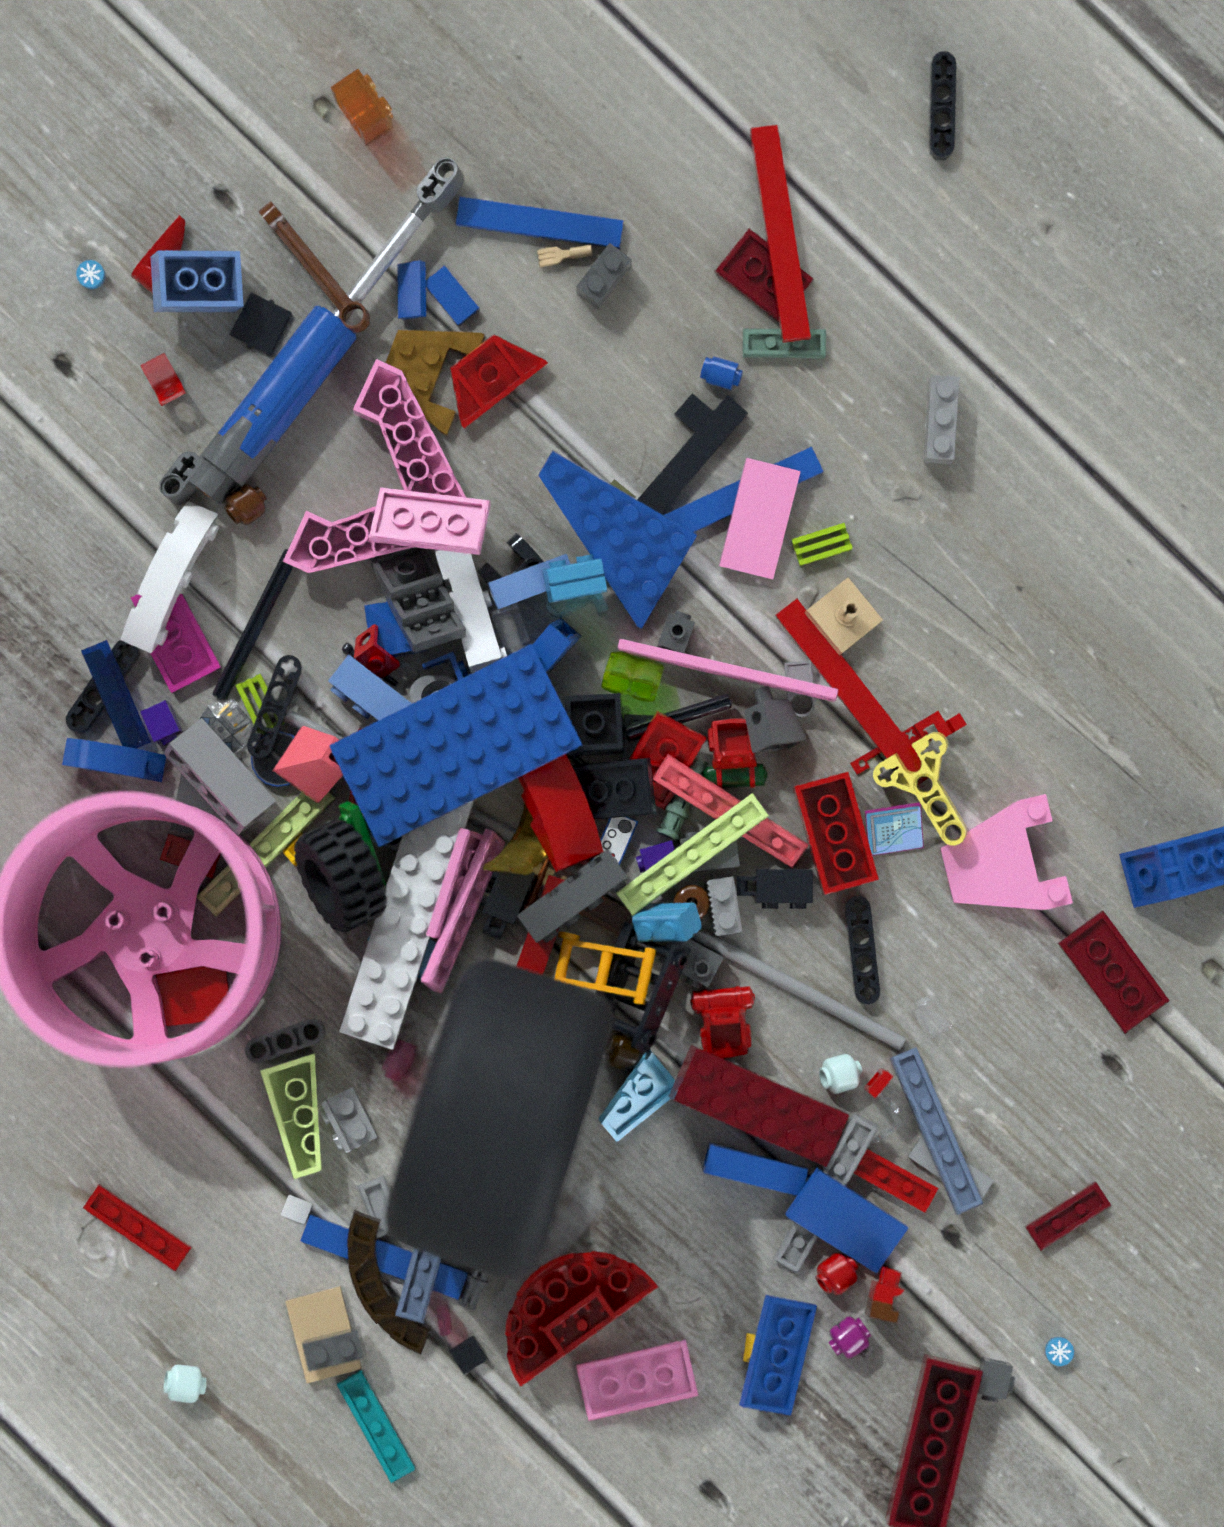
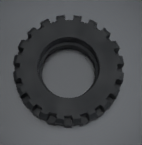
M334 819L300 835L294 846V851L296 852L294 857L298 865V873L302 878L304 888L308 892V897L315 905V909L322 915L323 920L330 924L332 929L347 933L383 914L387 906L386 887L382 881L383 876L377 867L376 859L372 856L369 846L362 840L360 833L356 832L351 824H347L344 820Z

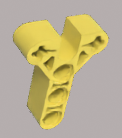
M933 732L912 744L922 762L919 771H909L896 753L875 767L873 778L882 787L894 786L915 794L941 839L946 844L955 846L965 839L967 827L939 781L942 755L948 749V740L944 734ZM931 738L934 741L940 740L942 742V745L939 747L940 752L937 753L935 749L928 750L925 753L922 752L931 744ZM882 767H885L886 770L899 767L890 776L892 780L889 781L887 777L883 779L880 777V774L883 772ZM922 776L929 777L933 783L932 789L929 791L921 790L918 787V779ZM934 801H943L947 806V812L943 815L935 814L932 810ZM949 825L959 826L962 832L961 837L958 839L949 838L946 828Z

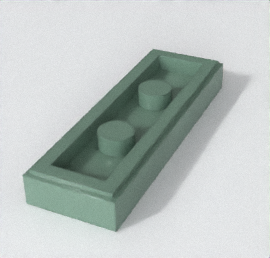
M743 328L742 358H826V329H810L811 338L809 340L782 343L780 329Z

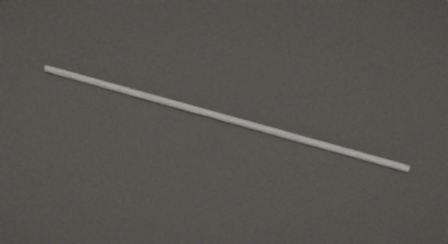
M291 709L284 719L285 723L298 730L302 726H306L335 736L339 740L343 739V737ZM472 807L469 821L484 829L493 830L502 839L545 861L547 855L540 842ZM576 864L562 871L573 876L584 866ZM610 890L605 893L622 902L616 893L612 894ZM702 929L690 938L897 1050H900L905 1042V1037Z

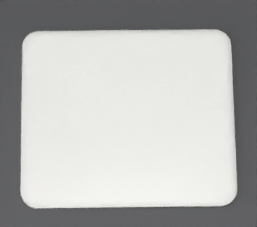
M288 1195L281 1216L305 1224L312 1203Z

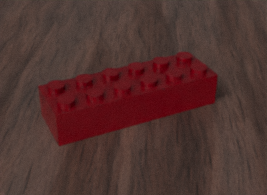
M693 1045L689 1048L669 1094L673 1101L826 1167L849 1117V1114L843 1110Z
M924 1354L886 1512L885 1521L888 1526H947L983 1373L979 1367Z

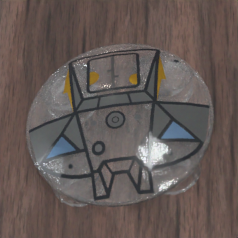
M229 699L224 701L217 700L209 704L199 717V720L203 718L233 753L239 752L247 745L254 726L247 709L239 702Z

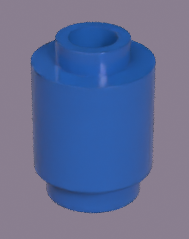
M715 356L713 358L706 357L700 378L706 380L708 384L732 390L734 385L739 386L743 370L739 369V363Z

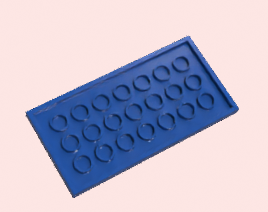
M532 644L329 745L379 847L583 746Z

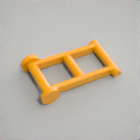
M559 931L558 937L562 938L563 941L555 979L586 989L634 997V1003L645 1005L656 949L645 947L644 952L583 942L580 941L581 936ZM573 946L602 951L595 984L566 978ZM613 954L643 959L636 991L606 986Z

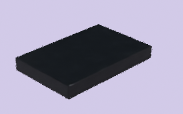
M650 758L572 765L594 820L656 814Z

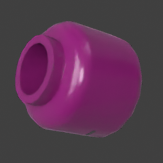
M848 1316L830 1329L832 1340L828 1343L837 1356L843 1354L846 1358L851 1359L869 1346L868 1338L871 1337V1334L860 1318L855 1320L853 1317Z

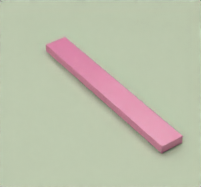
M624 639L619 640L618 649L620 653L762 686H769L831 702L837 700L838 689Z

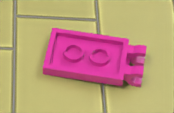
M182 593L179 594L165 628L168 630L167 638L162 646L157 645L153 652L150 653L171 693L222 668ZM139 594L130 598L135 608L142 597Z

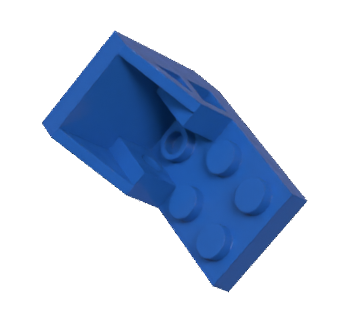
M1224 826L1119 854L1133 907L1136 908L1172 900L1224 885Z

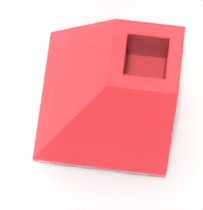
M302 726L273 771L314 802L319 803L343 776L329 745L339 741V739L335 736Z

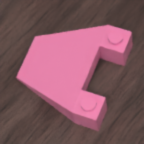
M1046 794L1010 804L967 831L965 839L960 844L955 846L946 844L940 848L953 903L1032 910H1047L1073 903L1067 877L1063 876L1039 882L1026 828L1053 821Z

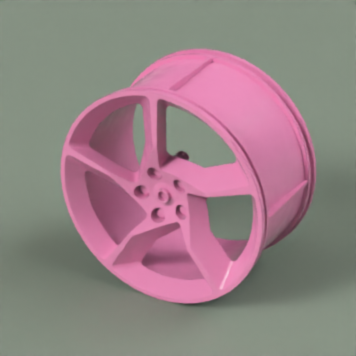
M116 792L84 798L54 812L31 830L13 851L0 875V987L19 1018L35 1034L56 1049L75 1058L108 1066H138L176 1060L204 1051L225 1039L247 1020L260 1003L273 978L281 945V916L276 890L271 877L258 854L241 835L238 836L225 822L199 808L161 796L139 792ZM138 820H158L191 828L194 831V837L177 869L172 886L169 889H164L123 869L98 840V833L121 823ZM221 852L231 865L243 893L248 923L246 944L191 938L198 888ZM70 856L98 883L114 894V899L82 935L43 951L38 945V918L42 899L53 874L62 861ZM107 953L131 996L134 1036L128 1040L101 1032L88 1025L62 1002L54 991L52 983L92 963ZM199 966L238 974L231 991L212 1016L194 1031L175 1038H169L156 974Z

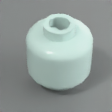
M848 1054L826 1059L822 1064V1068L819 1069V1078L823 1088L829 1089L834 1094L855 1089L859 1085V1077L863 1075L859 1061H854Z
M174 1365L171 1371H166L163 1392L168 1393L171 1401L194 1403L197 1401L199 1394L204 1395L206 1377H202L199 1367Z

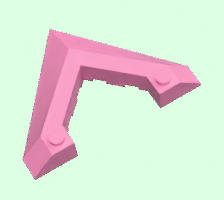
M376 359L353 408V412L355 415L379 425L403 490L466 498L403 372ZM376 506L334 522L306 511L283 562L306 573H313L414 547L370 542L369 535Z

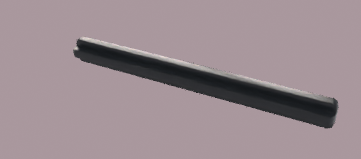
M288 549L283 551L212 692L214 697L222 701L227 700L293 569V566L283 562Z

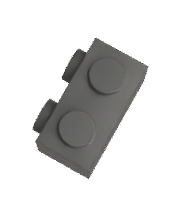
M690 939L688 941H674L691 948L688 963L682 971V974L688 977L685 982L698 989H701L702 985L709 987L724 957ZM669 941L666 948L670 949L673 941ZM660 957L658 961L664 965L666 959Z

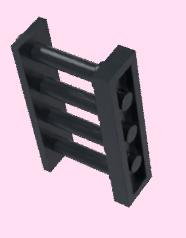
M624 922L614 947L638 952L640 949L645 951V947L656 949V956L666 960L660 975L651 973L649 983L655 985L649 1001H645V1005L634 1003V997L597 990L596 993L602 995L611 1005L613 1014L619 1001L644 1012L638 1027L614 1018L613 1030L632 1037L633 1041L630 1047L649 1053L651 1047L656 1042L657 1032L683 968L688 963L691 948L674 941L670 949L651 941L640 942L634 925ZM613 954L606 986L624 989L629 976L639 979L641 967L634 965L636 958Z

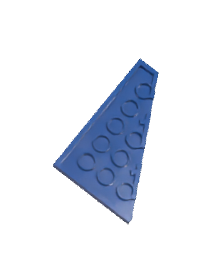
M552 450L538 476L589 554H593V559L601 558L606 580L635 624L642 629L695 541L697 534Z

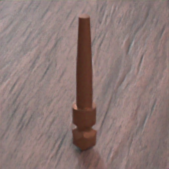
M548 856L536 877L531 891L528 892L525 898L526 903L521 907V912L538 899L537 894L550 864Z

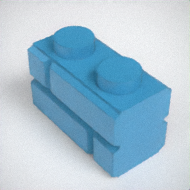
M593 554L576 557L577 563L566 565L565 560L549 562L550 568L543 569L548 601L557 602L607 592L601 558L593 559Z
M695 903L648 904L641 911L637 912L632 920L640 942H650L651 940L653 942L688 941L693 934L701 929L702 925Z

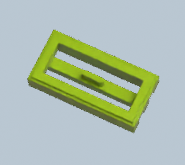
M845 522L791 540L799 566L853 550L846 531ZM838 531L841 532L840 536L802 548L799 547L800 543ZM844 541L845 546L803 559V553Z
M261 673L245 680L243 683L235 685L253 724L256 721L257 715L244 689L249 687L260 710L262 701L254 684L259 682L264 695L268 689ZM266 713L263 716V719L267 725L266 728H273L274 726H276V724L278 723V717L276 714H274L277 722L274 723L271 722L268 713ZM258 728L257 732L261 733L262 735L266 733L260 728Z

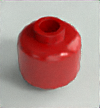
M834 1253L819 1264L815 1279L826 1294L841 1295L857 1282L856 1270L858 1266L853 1258L848 1255L845 1257L840 1253Z

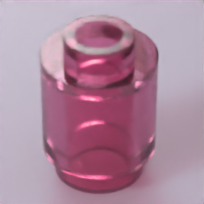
M397 1039L394 1049L388 1050L381 1068L386 1071L385 1077L398 1082L401 1081L402 1077L408 1079L417 1056L415 1053L417 1046Z

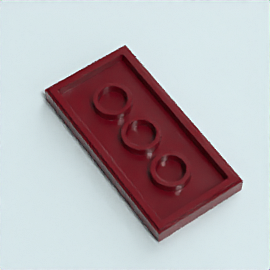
M1103 910L1057 943L1123 1034H1126L1170 1001Z

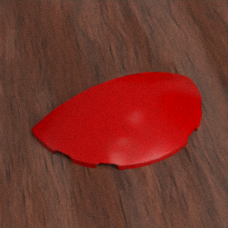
M606 1252L569 1253L541 1266L518 1290L517 1297L512 1309L508 1312L506 1321L507 1359L519 1386L522 1387L558 1362L659 1286L636 1264Z

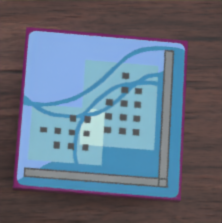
M920 802L865 811L867 839L872 856L924 848Z

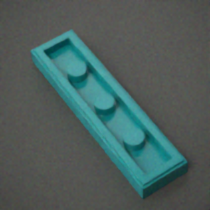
M362 1369L336 1384L390 1483L416 1470L412 1459Z

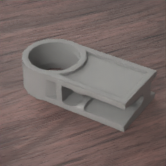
M811 660L784 664L785 677L813 683ZM787 691V699L791 703L792 698L797 693ZM808 696L811 699L812 707L807 713L798 714L795 712L798 718L807 717L813 712L816 703L814 697Z

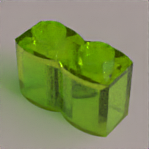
M611 652L604 671L601 687L610 693L628 694L639 701L654 702L662 679L664 666L650 659H636L634 656L624 652Z

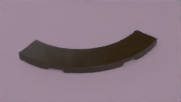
M355 1210L349 1226L347 1247L348 1267L356 1294L372 1320L376 1324L378 1323L393 1340L421 1355L432 1326L395 1316L398 1303L386 1287L377 1261V1235L381 1220Z

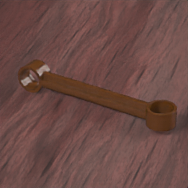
M272 201L268 202L258 212L339 310V318L345 327L354 333L364 331L370 323V314L361 303L350 299ZM354 309L363 311V318L360 323L353 326L347 325L346 315L349 311Z

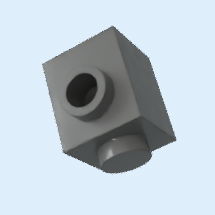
M676 611L675 615L669 613L657 647L685 653L695 622L691 621L692 616L680 611Z
M982 1357L980 1369L983 1373L978 1394H982L981 1399L990 1402H998L999 1398L1006 1400L1007 1394L1012 1393L1015 1377L1011 1376L1013 1366L1010 1362Z

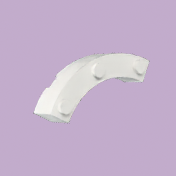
M190 501L184 505L175 518L172 534L166 533L137 593L142 597L139 599L137 607L131 609L120 640L149 653H152L157 645H163L168 635V630L165 628L182 587L186 588L192 577L190 571L202 549L209 540H214L218 532L219 526L215 525L218 517L217 513Z
M434 550L447 591L454 602V611L466 629V636L462 637L461 640L472 674L507 656L505 647L499 649L487 609L492 606L488 590L482 592L471 554Z

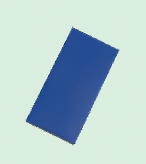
M419 260L397 264L398 319L408 320L426 317L425 262Z
M445 265L426 280L428 291L458 327L480 310Z

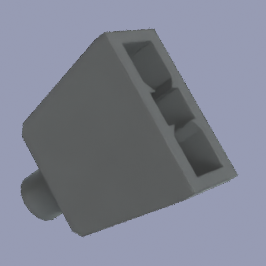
M769 686L753 691L757 704L746 709L744 713L753 753L787 750L807 740L788 699L773 700Z

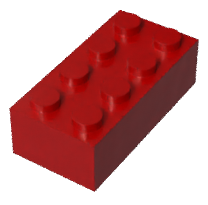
M849 772L794 786L792 789L822 895L879 880Z

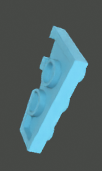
M651 1050L649 1053L645 1052L598 1118L616 1142L671 1099L669 1094L675 1079Z

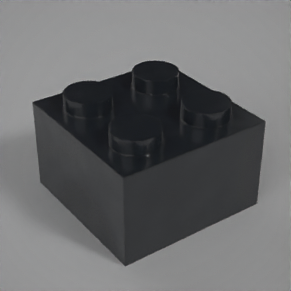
M621 693L564 696L565 711L583 745L569 752V757L625 754Z

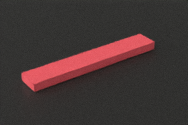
M669 754L653 776L654 781L715 820L741 802ZM765 818L742 835V837L792 869L808 847V843L769 818Z

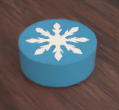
M86 260L78 266L76 276L83 287L96 289L104 283L105 271L97 261Z
M1054 1337L1045 1346V1356L1052 1364L1064 1366L1073 1359L1074 1348L1066 1338Z

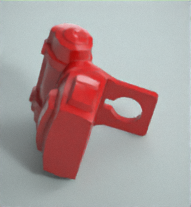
M750 986L693 991L690 999L691 1008L695 1014H701L704 1021V1027L700 1029L703 1050L721 1058L748 1054L749 1048L752 1046V1031L750 1024L746 1023L745 1016L746 1010L752 1009L755 1001V994Z

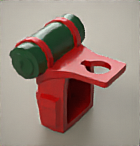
M746 719L712 721L711 728L708 729L707 738L709 752L713 753L712 766H708L704 770L703 777L722 789L765 786L766 779L768 778L767 770L763 763H757L755 753L752 752Z

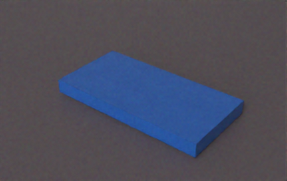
M816 1168L785 1213L789 1219L876 1274L908 1230L906 1224Z
M765 1295L739 1406L791 1416L817 1305Z

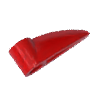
M180 215L144 255L131 274L134 280L152 294L151 256L157 251L181 250L186 220Z

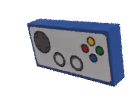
M629 817L610 818L600 839L603 851L608 849L619 865L639 822Z

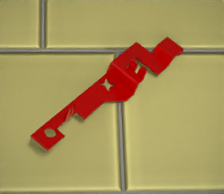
M938 710L902 733L912 745L928 735V732L924 729L932 724L945 737L967 724L960 713L945 721ZM912 729V733H913L915 736H912V737L909 739V736H908L907 734H905V733H909L910 730ZM877 747L850 763L856 775L870 768L867 761L881 753ZM864 760L865 766H859V761Z

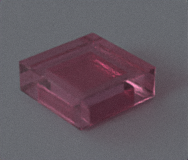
M448 1304L438 1305L436 1309L439 1335L448 1336L452 1332L450 1307Z

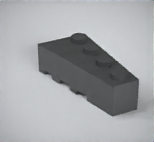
M607 849L573 876L563 881L551 892L518 914L517 917L536 943L542 940L546 944L558 935L556 929L565 923L569 927L579 920L581 916L578 913L584 908L588 907L591 911L604 902L601 896L610 890L612 894H615L627 884L624 879L628 876Z

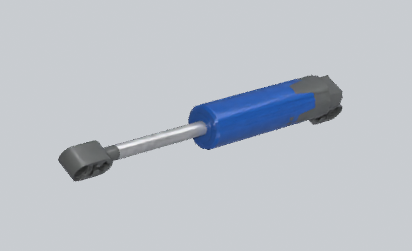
M442 158L438 160L417 188L418 202L347 293L352 301L362 303L430 212L438 213L445 209L462 187L464 175L453 159ZM454 171L452 176L444 178L447 172ZM314 306L202 454L198 456L192 451H187L177 458L163 476L159 485L160 492L173 504L183 505L191 499L197 490H200L214 502L221 505L237 484L243 487L357 339L356 333L346 328L339 318V310L337 308L332 313L324 307ZM356 309L351 310L347 313L346 322L349 320V318L352 316ZM176 485H180L179 490L172 494V489Z

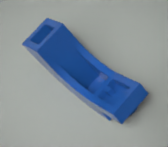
M67 738L62 765L162 782L166 756L136 748Z

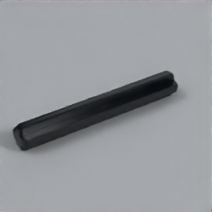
M725 694L664 713V715L683 724L728 710L732 707L729 695ZM653 717L626 725L624 731L627 739L632 740L643 736Z

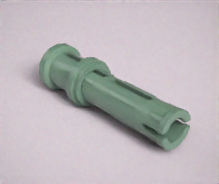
M696 757L690 769L702 776L708 762ZM675 795L672 804L666 806V815L661 826L656 828V832L672 840L679 841L680 837L678 834L684 820L689 818L687 810L690 803Z

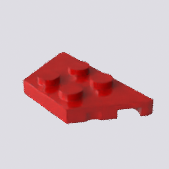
M494 334L450 367L462 428L470 425L547 365L548 362Z

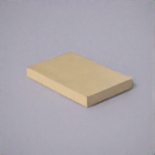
M341 1286L285 1301L306 1383L362 1368L359 1359L308 1372L302 1343L306 1339L352 1328Z

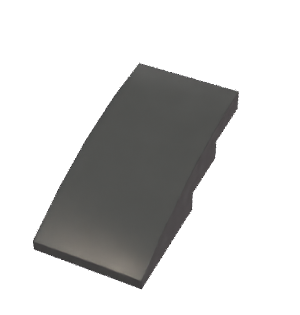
M414 547L370 558V564L386 601L414 653L466 636V629L454 611V602L443 585V576L425 548Z

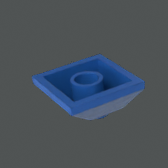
M387 602L364 605L367 627L369 628L374 624L378 626L377 644L393 657L428 652V649L416 653L413 652Z

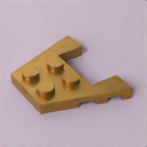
M398 330L385 363L403 372L427 422L437 428L443 435L448 436L456 411L432 403L430 399L448 351L453 350L467 355L483 343L485 334L480 332Z

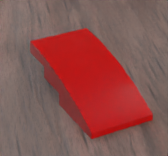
M566 754L518 778L524 789L521 797L534 819L530 825L556 872L594 858L604 852L586 796Z

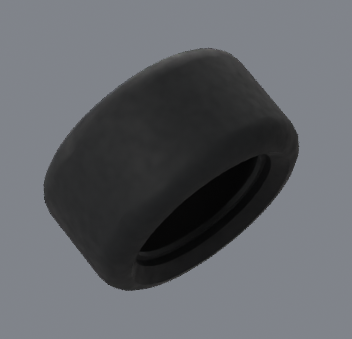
M485 959L474 962L464 970L452 994L438 1032L392 1178L386 1203L385 1223L388 1232L395 1241L406 1247L504 1278L514 1279L525 1276L536 1267L541 1258L613 1030L614 1015L612 1008L602 995L593 990L498 960Z

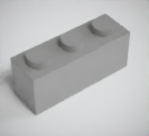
M931 375L928 381L923 463L951 465L954 461L959 377Z

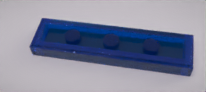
M107 639L82 649L81 653L121 745L137 749L151 743Z

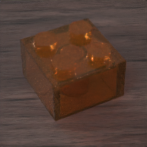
M356 69L330 87L336 104L366 146L393 129L391 119L394 116L391 112L392 108L384 96L378 98V93L375 89L376 85L367 73L363 76L360 70Z

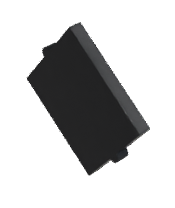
M251 292L229 335L247 344L249 349L253 347L271 356L292 312L276 305L273 299L268 301Z

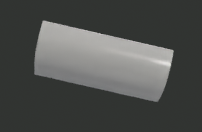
M203 718L170 742L163 753L238 836L263 816L276 802Z

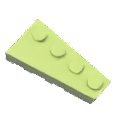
M315 1054L261 1070L260 1073L293 1179L321 1171Z

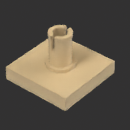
M846 578L804 612L839 656L883 621L849 578Z

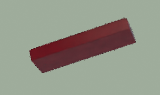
M1094 1181L1026 1225L1025 1228L1038 1249L1042 1251L1112 1205L1097 1182Z

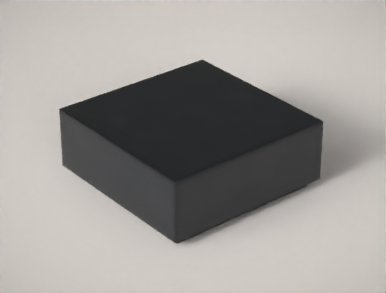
M692 393L675 412L674 416L695 433L713 410Z
M474 1335L449 1350L463 1375L488 1360Z

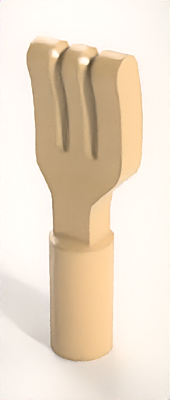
M591 245L570 248L569 250H561L558 247L537 250L538 260L540 261L539 267L560 264L564 259L568 258L576 259L593 256Z

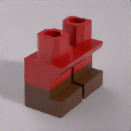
M881 1267L878 1281L872 1280L865 1308L867 1316L897 1323L899 1311L892 1308L894 1296H899L904 1291L899 1286L902 1272Z

